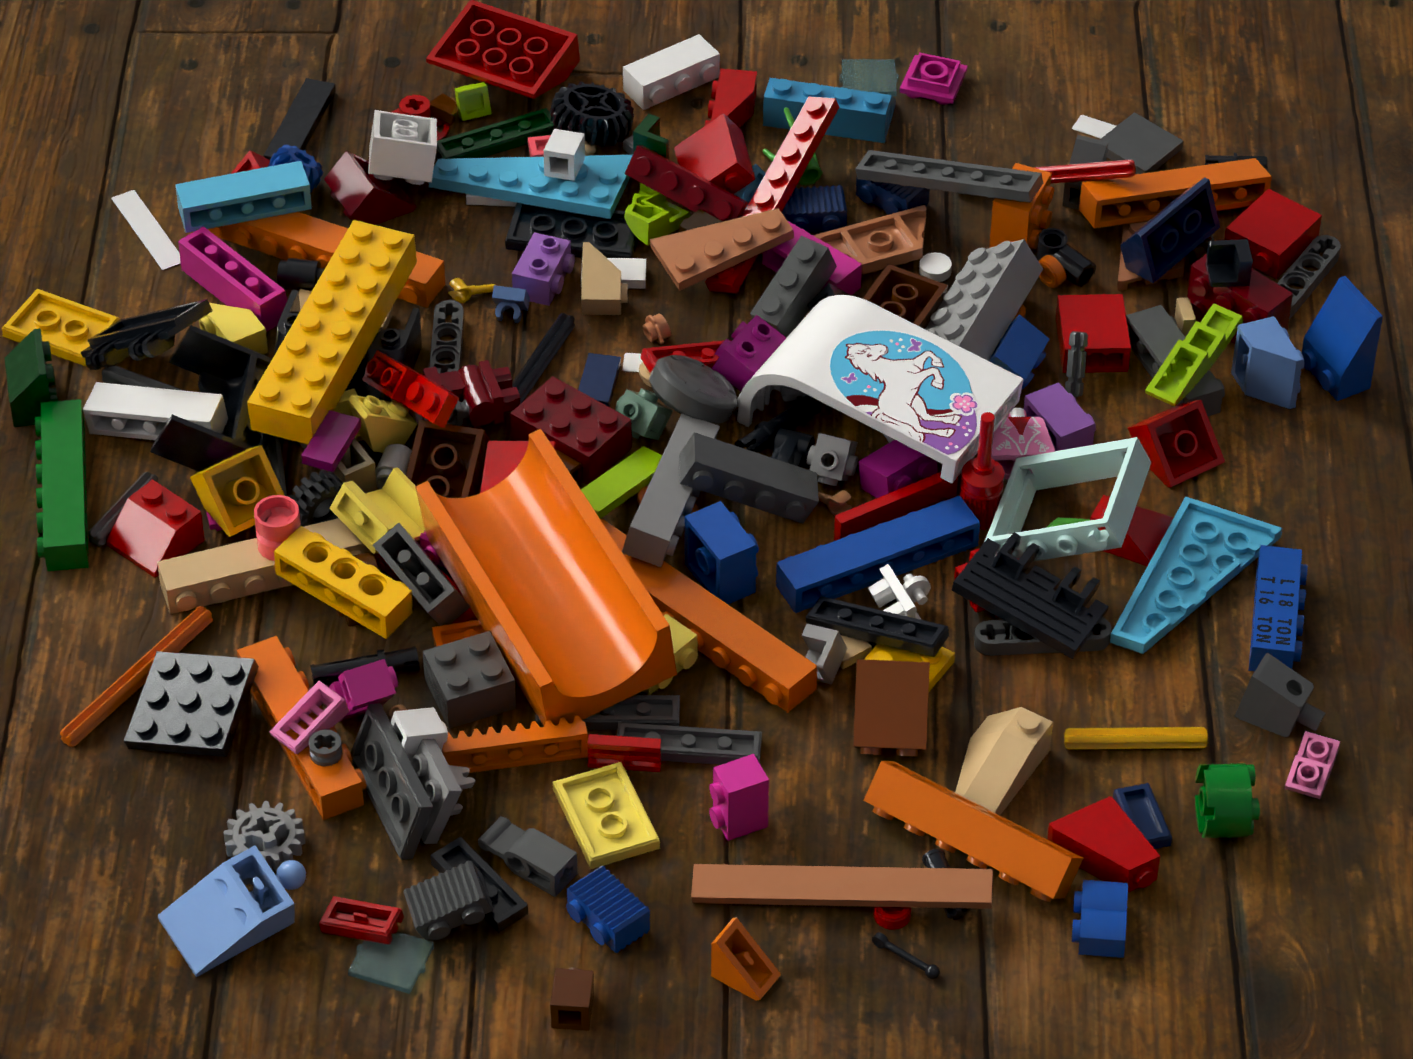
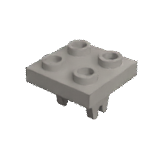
M422 739L416 754L412 757L411 764L433 808L421 839L424 844H437L449 817L460 814L463 808L461 804H456L462 790L472 788L475 779L467 777L470 772L469 768L448 765L435 739Z

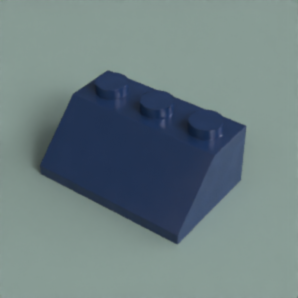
M1204 177L1191 186L1120 245L1126 269L1154 283L1220 228L1209 179Z

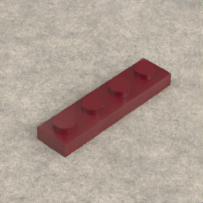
M637 145L624 173L694 212L701 209L723 222L742 217L748 205L747 201L643 145Z

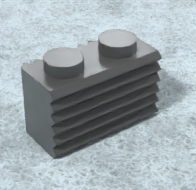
M472 861L459 864L458 867H453L451 870L439 873L438 876H432L431 879H426L424 882H419L417 885H412L411 888H405L403 891L415 929L425 941L429 939H443L450 934L451 929L462 924H476L484 919L485 914L494 911L484 877Z

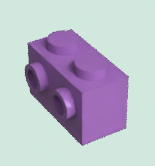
M534 232L512 272V288L526 289L530 302L550 306L555 294H560L562 291L566 273L570 274L574 267L575 256L571 254V241Z

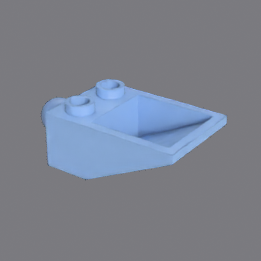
M256 845L219 865L158 914V919L194 975L198 977L295 923V903L285 889L295 890L301 887L306 880V870L300 862L287 860L280 864L275 875ZM245 885H253V891L249 892Z

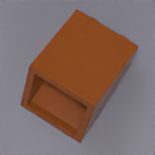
M857 659L853 746L860 747V754L882 755V748H897V755L918 756V749L926 750L930 662Z

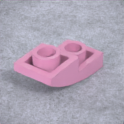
M1305 731L1298 754L1295 755L1285 789L1320 799L1337 757L1340 741Z

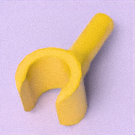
M454 278L449 283L454 291H449L448 293L455 301L465 303L470 299L471 295L493 292L495 284L467 286L461 278Z

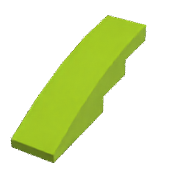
M1213 303L1202 321L1194 323L1185 339L1177 341L1146 388L1145 393L1175 407L1196 386L1236 334L1238 325L1243 323L1242 315Z

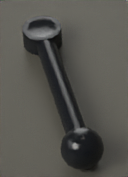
M877 932L872 937V942L878 948L885 947L922 969L929 979H936L939 976L940 969L937 965L924 963L889 942L883 933Z

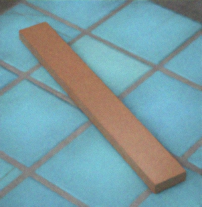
M694 864L691 899L692 903L992 909L993 869Z

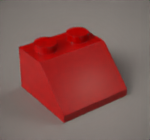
M1202 400L1180 403L1175 407H1171L1128 427L1131 438L1138 437L1150 458L1151 465L1149 469L1168 488L1225 462Z
M152 479L127 498L106 540L107 546L156 578L159 576L158 561L186 555L205 540L201 511Z

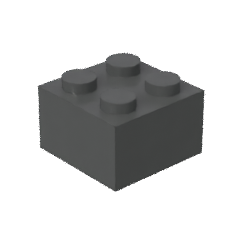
M490 631L423 651L425 681L449 729L516 709L515 679Z

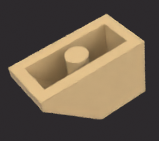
M583 242L582 315H621V303H628V283H622L621 271L590 242Z

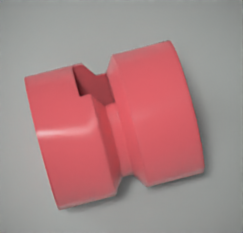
M272 495L263 498L254 508L258 551L263 557L275 561L274 551L301 525L298 504L294 499L284 495Z

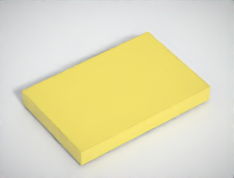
M622 762L553 781V791L590 869L660 849V840Z

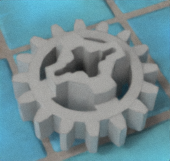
M264 801L262 808H257L253 803H250L248 812L245 813L238 809L236 811L237 820L228 819L227 821L228 830L224 831V841L228 857H234L256 845L268 865L277 872L281 863L293 860V855L301 856L302 854L301 845L305 844L303 821L301 818H296L294 809L284 812L283 803H278L275 808H270L268 801Z

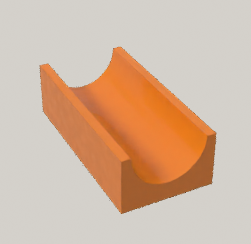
M539 429L528 434L529 442L526 453L515 470L499 484L480 494L465 498H447L435 493L428 481L415 486L426 536L463 597L471 606V610L479 620L484 631L491 632L515 681L544 726L545 721L551 720L554 725H558L560 718L563 717L569 724L573 723L575 716H579L584 720L677 675L669 623L543 431Z

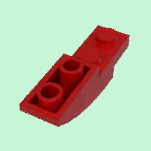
M378 350L368 362L365 375L362 378L364 382L383 394L402 403L442 428L445 427L459 400V397L450 390Z

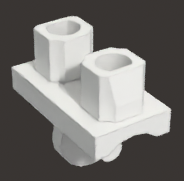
M889 564L880 568L879 570L884 578L868 587L878 607L880 608L896 599L897 602L883 611L921 620L913 602H918L919 605L927 602L928 598L926 596L931 589L927 578L924 576L914 577L912 574H907L903 579L905 583L901 585Z

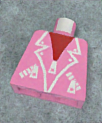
M1013 408L993 433L991 458L1002 465L1005 472L1004 479H1009L1016 458L1055 452L1044 419L1041 417H1027L1026 411L1022 408Z

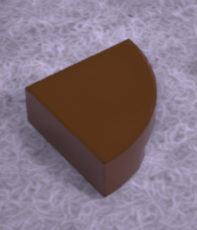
M442 93L430 101L432 117L449 124L455 121L457 104L452 98Z

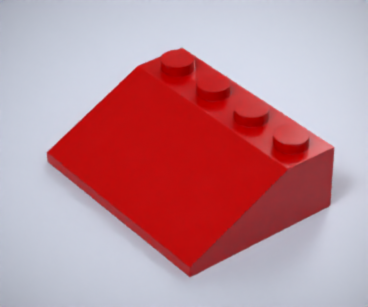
M470 0L427 56L426 62L535 99L566 81L579 63L580 54L578 34L475 0Z

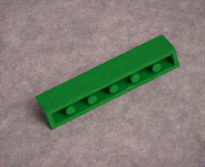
M82 400L41 402V416L35 417L36 435L41 437V440H35L37 461L42 460V464H36L37 484H42V488H36L38 509L43 508V512L36 513L38 533H43V537H37L38 557L45 558L47 571L89 568L86 441Z

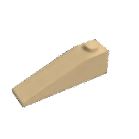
M1023 707L987 716L969 740L955 793L1001 815L1050 751L1053 721Z

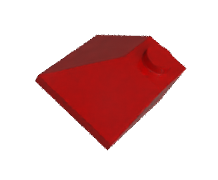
M1102 496L1090 520L1103 518L1110 496ZM1136 505L1122 547L1102 551L1148 566L1174 517ZM1100 527V528H1098V529H1099V530H1105L1106 528H1105V527Z

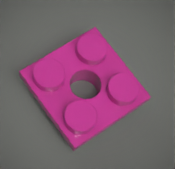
M919 52V55H915L900 86V93L906 94L910 98L922 97L932 99L943 105L953 104L967 73L968 65L961 64L959 60Z

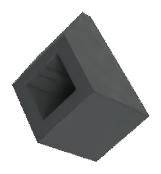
M1078 135L1070 164L1106 162L1108 142ZM1086 181L1064 183L1062 206L1079 210L1082 182Z

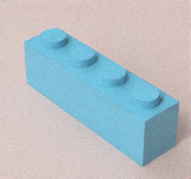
M302 161L175 184L178 209L186 233L194 232L203 226L206 229L312 209L310 185Z

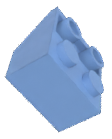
M1275 316L1238 325L1231 374L1244 394L1288 409L1295 408L1297 394L1301 389L1300 375L1301 369L1304 368V358L1299 349L1296 350L1290 341L1287 330L1280 326Z

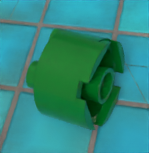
M1199 764L1195 783H1202V786L1199 789V795H1195V812L1199 833H1203L1202 838H1232L1253 835L1254 820H1259L1260 816L1258 798H1252L1251 786H1255L1256 781L1253 764Z

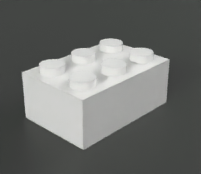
M375 110L369 145L368 174H374L375 178L381 180H392L393 177L406 179V182L416 185L424 184V182L432 183L437 149V119Z

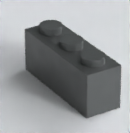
M801 236L751 311L752 319L758 315L787 338L808 312L807 304L823 289L837 267L829 248Z
M400 523L396 524L373 544L377 552L400 580L412 590L413 596L440 626L452 624L471 607Z

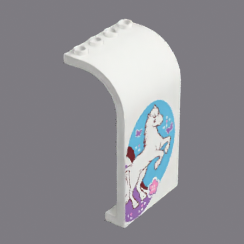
M834 295L819 301L746 383L737 398V407H739L737 422L749 427L752 424L753 412L756 408L761 411L764 410V405L769 404L770 393L773 389L780 391L781 385L791 387L942 463L940 478L953 483L960 475L963 465L970 459H973L978 453L981 415L985 412L994 414L995 432L1019 402L1023 378L865 299L850 295Z

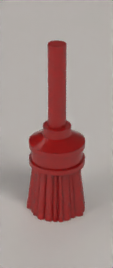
M985 412L981 415L978 457L970 459L963 465L960 484V496L980 521L981 530L990 528L1001 500L1000 494L1003 491L1005 475L1002 465L991 458L995 416L990 412Z

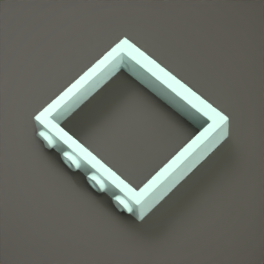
M1138 437L1016 458L985 541L989 538L1001 545V548L1012 533L1015 532L1021 536L1018 548L1012 553V556L1020 559L1026 549L1034 543L1040 546L1034 561L1121 548L1151 465V460ZM1117 477L1102 519L1021 532L1036 490ZM1100 527H1105L1106 529H1105V530H1099L1098 528H1100Z

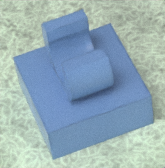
M494 285L492 299L496 306L495 314L498 321H502L504 311L511 309L514 311V322L519 323L522 317L521 310L528 311L530 297L526 289Z

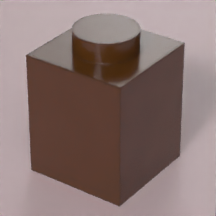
M555 968L550 1003L551 1028L590 1030L594 999V971L579 968Z

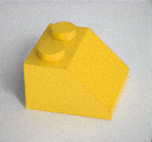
M262 445L249 448L190 476L203 507L229 537L255 525L254 508L260 500L272 495H284Z

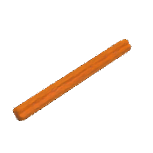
M198 606L60 731L62 742L69 747H75L146 682L156 652H180L213 621L211 611L203 606Z

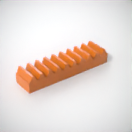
M575 716L573 723L570 724L564 717L560 718L558 725H554L551 720L545 721L544 727H540L536 721H532L529 729H525L521 723H517L515 731H511L507 725H503L501 733H497L493 727H488L485 735H482L478 729H474L470 737L464 731H459L458 737L455 739L448 732V738L443 744L442 753L448 765L467 767L470 769L469 773L588 757V733L586 723L579 716Z

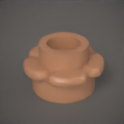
M660 313L646 317V323L642 326L645 336L650 342L657 340L658 344H664V340L671 336L666 319Z

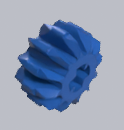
M283 145L276 153L274 152L268 167L302 161L311 193L321 181L320 178L323 175L321 164L315 161L314 156L307 154L306 150L302 151L297 146Z

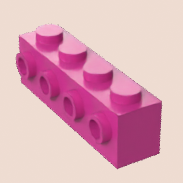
M204 226L178 241L182 271L226 306L250 309L265 327L266 332L278 325L288 300L286 292L281 286Z

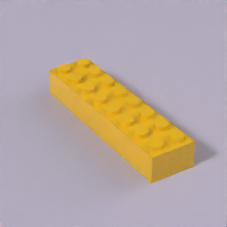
M352 221L247 401L251 430L309 444L329 410L334 411L417 264L414 234L361 221Z

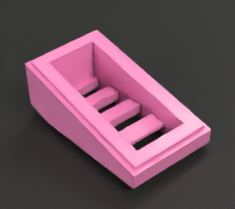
M318 681L269 732L271 736L295 754H298L309 745L308 741L313 733L324 729L329 730L349 712L344 698L321 681ZM322 704L327 706L324 711L319 708ZM311 712L318 716L315 720L308 716ZM302 720L309 727L304 730L297 723ZM292 729L300 736L294 740L286 732Z

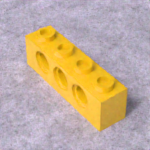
M300 526L274 551L275 572L277 575L385 639L413 613L412 590L403 582L395 581L386 576L374 565H368L357 559L348 550L340 549L325 540L319 533L311 532Z

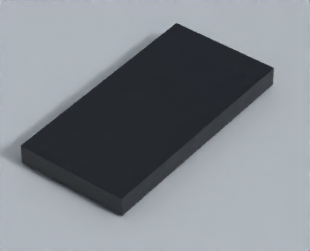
M516 203L505 240V247L508 250L524 251L535 232L570 240L571 254L577 258H582L583 242H590L606 258H633L638 238L630 230L624 219L625 211L615 210L611 219Z

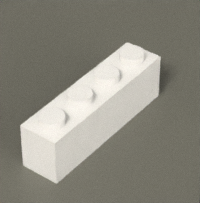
M100 382L95 383L83 408L89 434L156 440L172 414L222 434L228 420L222 394Z

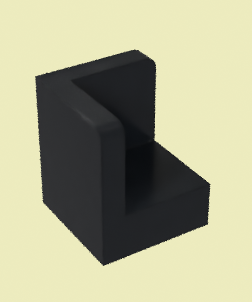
M1248 239L1209 241L1205 267L1210 286H1250L1253 259Z

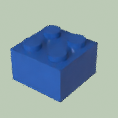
M721 501L686 515L685 565L702 587L727 604L756 593V577L758 576L756 553H758L759 548L754 536L750 533L747 534L742 528L737 515L734 512H729Z

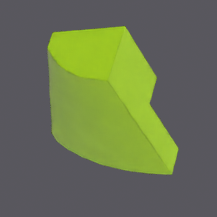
M640 183V191L638 194H634L632 204L628 205L625 210L624 219L633 234L640 241L649 245L650 239L666 236L678 230L682 221L690 217V212L666 201V196Z

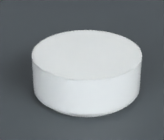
M928 253L920 259L919 273L921 276L938 282L945 281L950 277L952 262L945 254Z

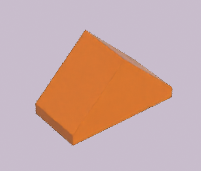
M737 917L732 918L711 943V977L756 1001L761 1000L781 976V973Z

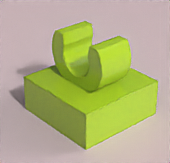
M485 82L455 88L458 115L462 121L492 114L488 87Z

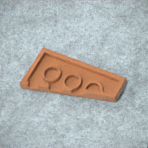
M779 208L650 239V246L678 290L681 291L793 239L794 231Z

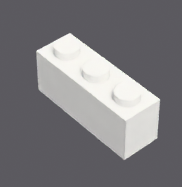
M698 34L623 66V91L645 110L719 78L720 53Z

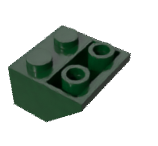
M40 328L33 329L4 358L14 427L35 425V417L41 416V402L58 401L56 388H50L51 385H56L54 368L52 364H46L47 361H52L49 341H42Z

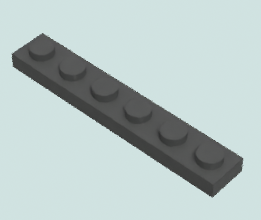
M868 150L855 168L857 179L986 196L988 198L1008 199L1018 202H1031L1043 184L1042 173L873 150Z

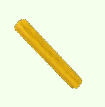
M1204 727L1068 728L1064 733V744L1068 750L1204 749L1207 747L1208 741L1207 730Z

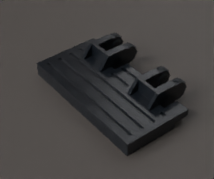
M208 299L121 319L88 339L90 346L81 351V355L85 358L86 365L93 371L99 370L102 367L115 366L129 356L136 361L147 357H156L174 346L175 334L213 310Z
M1015 532L1012 533L1001 548V545L987 538L954 580L951 590L1073 659L1108 610L1109 606L1095 599L1089 609L1085 607L1097 591L1100 580L1092 577L1079 594L1072 590V588L1080 579L1081 569L1074 566L1061 583L1060 578L1037 565L1026 574L1025 571L1036 558L1040 546L1032 543L1021 558L1017 559L1012 556V553L1020 544V535Z

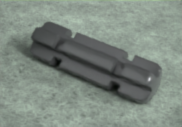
M1079 331L1070 333L1069 345L1071 350H1068L1066 376L1069 378L1065 383V390L1074 397L1083 395L1084 383L1082 378H1085L1087 355L1084 349L1088 344V334Z

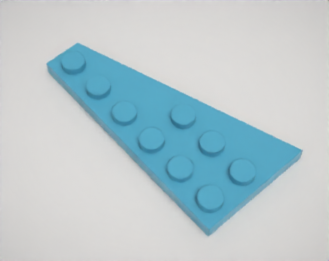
M633 154L585 156L575 181L544 176V157L438 159L433 169L432 183H428L429 187L611 219L629 182L630 177L624 173Z
M1185 496L1112 630L1110 643L1144 654L1258 558L1260 545L1272 546L1281 538L1283 528Z

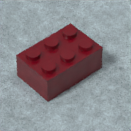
M1207 254L1191 265L1187 297L1190 299L1196 321L1201 322L1212 304L1215 303L1242 315V324L1275 316L1280 326L1288 330L1293 297L1292 292L1254 269L1251 272L1250 286L1211 287L1205 267ZM1237 332L1230 341L1233 344H1235Z
M553 376L510 413L511 441H529L528 434L541 429L549 441H555L559 451L583 464L582 482L586 484L600 477L632 448V423L630 418Z

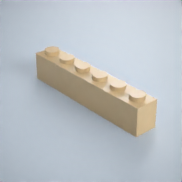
M339 518L304 526V528L311 532L319 533L325 540L340 549L348 550L352 555L371 552ZM257 538L157 562L160 586L170 615L189 611L198 606L204 607L294 585L276 574L275 561L268 560L260 554Z

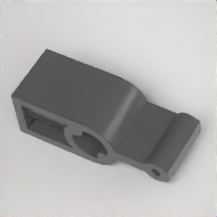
M500 816L478 839V846L504 859L505 864L513 873L554 897L578 874L577 852L534 828L524 831L512 824L506 817Z

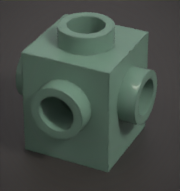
M641 388L639 392L626 389L624 395L617 401L615 410L631 419L632 437L639 439L641 435L646 438L659 440L673 410L657 402L658 397L655 393Z

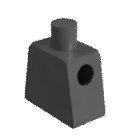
M1266 653L1253 673L1234 717L1280 736L1289 737L1297 722L1316 732L1326 712L1308 703L1314 689L1313 683L1272 655Z

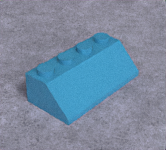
M769 79L763 100V126L790 129L784 114V108H789L794 120H796L809 96L836 98L840 108L825 135L885 143L896 105V99L892 95L818 85L816 83L790 81L787 79Z

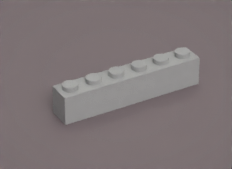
M681 413L629 527L622 550L623 554L659 567L662 566L666 554L673 556L679 538L685 529V516L692 513L696 499L701 490L680 484L679 454L694 432L716 439L720 426Z

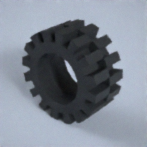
M320 470L319 475L313 472L310 474L311 479L308 480L304 477L300 480L303 484L300 487L296 485L292 489L295 495H289V497L294 499L299 506L300 526L304 527L338 518L330 510V506L343 482L333 472L329 471L327 473L325 470Z

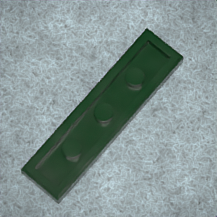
M544 108L438 140L436 155L439 159L483 158L528 144V137L552 134L554 128L553 122L550 121V111Z

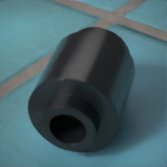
M288 258L287 261L281 260L278 265L277 284L285 286L286 290L299 291V289L312 291L325 268H322L321 262L317 260Z

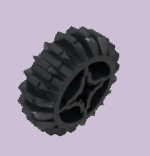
M579 82L578 85L569 83L568 87H561L560 91L555 93L550 109V121L553 122L554 129L584 133L587 144L590 143L591 146L599 145L604 148L606 144L615 146L617 142H623L625 136H629L634 119V108L631 107V101L625 99V94L616 93V88L609 89L604 84L600 86L595 85L593 82L591 84Z

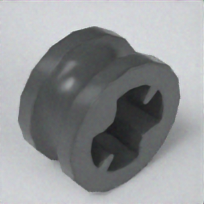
M324 729L310 736L308 741L310 758L314 763L320 766H330L341 759L343 754L341 737L337 732Z

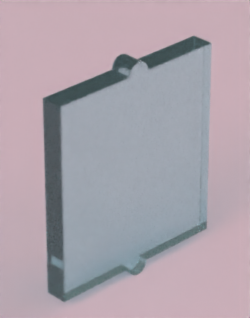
M842 59V74L839 75L842 87L897 96L896 82L899 80V75L895 72V59Z
M396 932V934H391L393 940L390 945L364 940L363 944L357 946V955L348 970L349 976L410 994L420 973L426 972L425 964L434 949V942Z

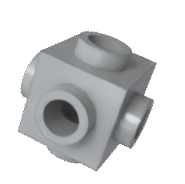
M819 433L816 446L812 445L807 456V465H810V471L817 473L818 482L837 486L838 480L848 482L849 475L854 476L857 469L858 456L854 455L858 442ZM832 457H834L833 465L831 464Z

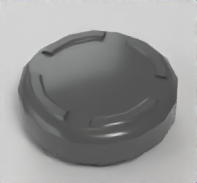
M681 355L666 356L657 360L650 373L649 381L655 395L667 407L680 414L682 413L713 424H720L730 420L737 407V395L731 383L719 372L712 370L698 360Z

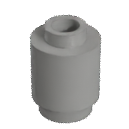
M391 444L385 448L375 470L378 489H382L393 468L398 467L406 475L412 452L409 447L403 444Z

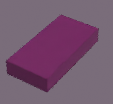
M329 410L302 453V464L334 472L359 432L361 418Z

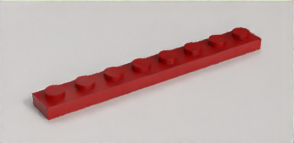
M810 96L807 98L742 217L777 208L781 212L783 211L840 108L836 98ZM758 255L707 278L705 283L709 291L737 294Z

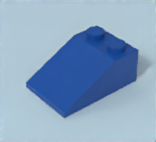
M1346 276L1338 279L1305 334L1301 352L1304 358V368L1316 377L1322 388L1328 391L1336 401L1370 389L1383 318L1381 313Z

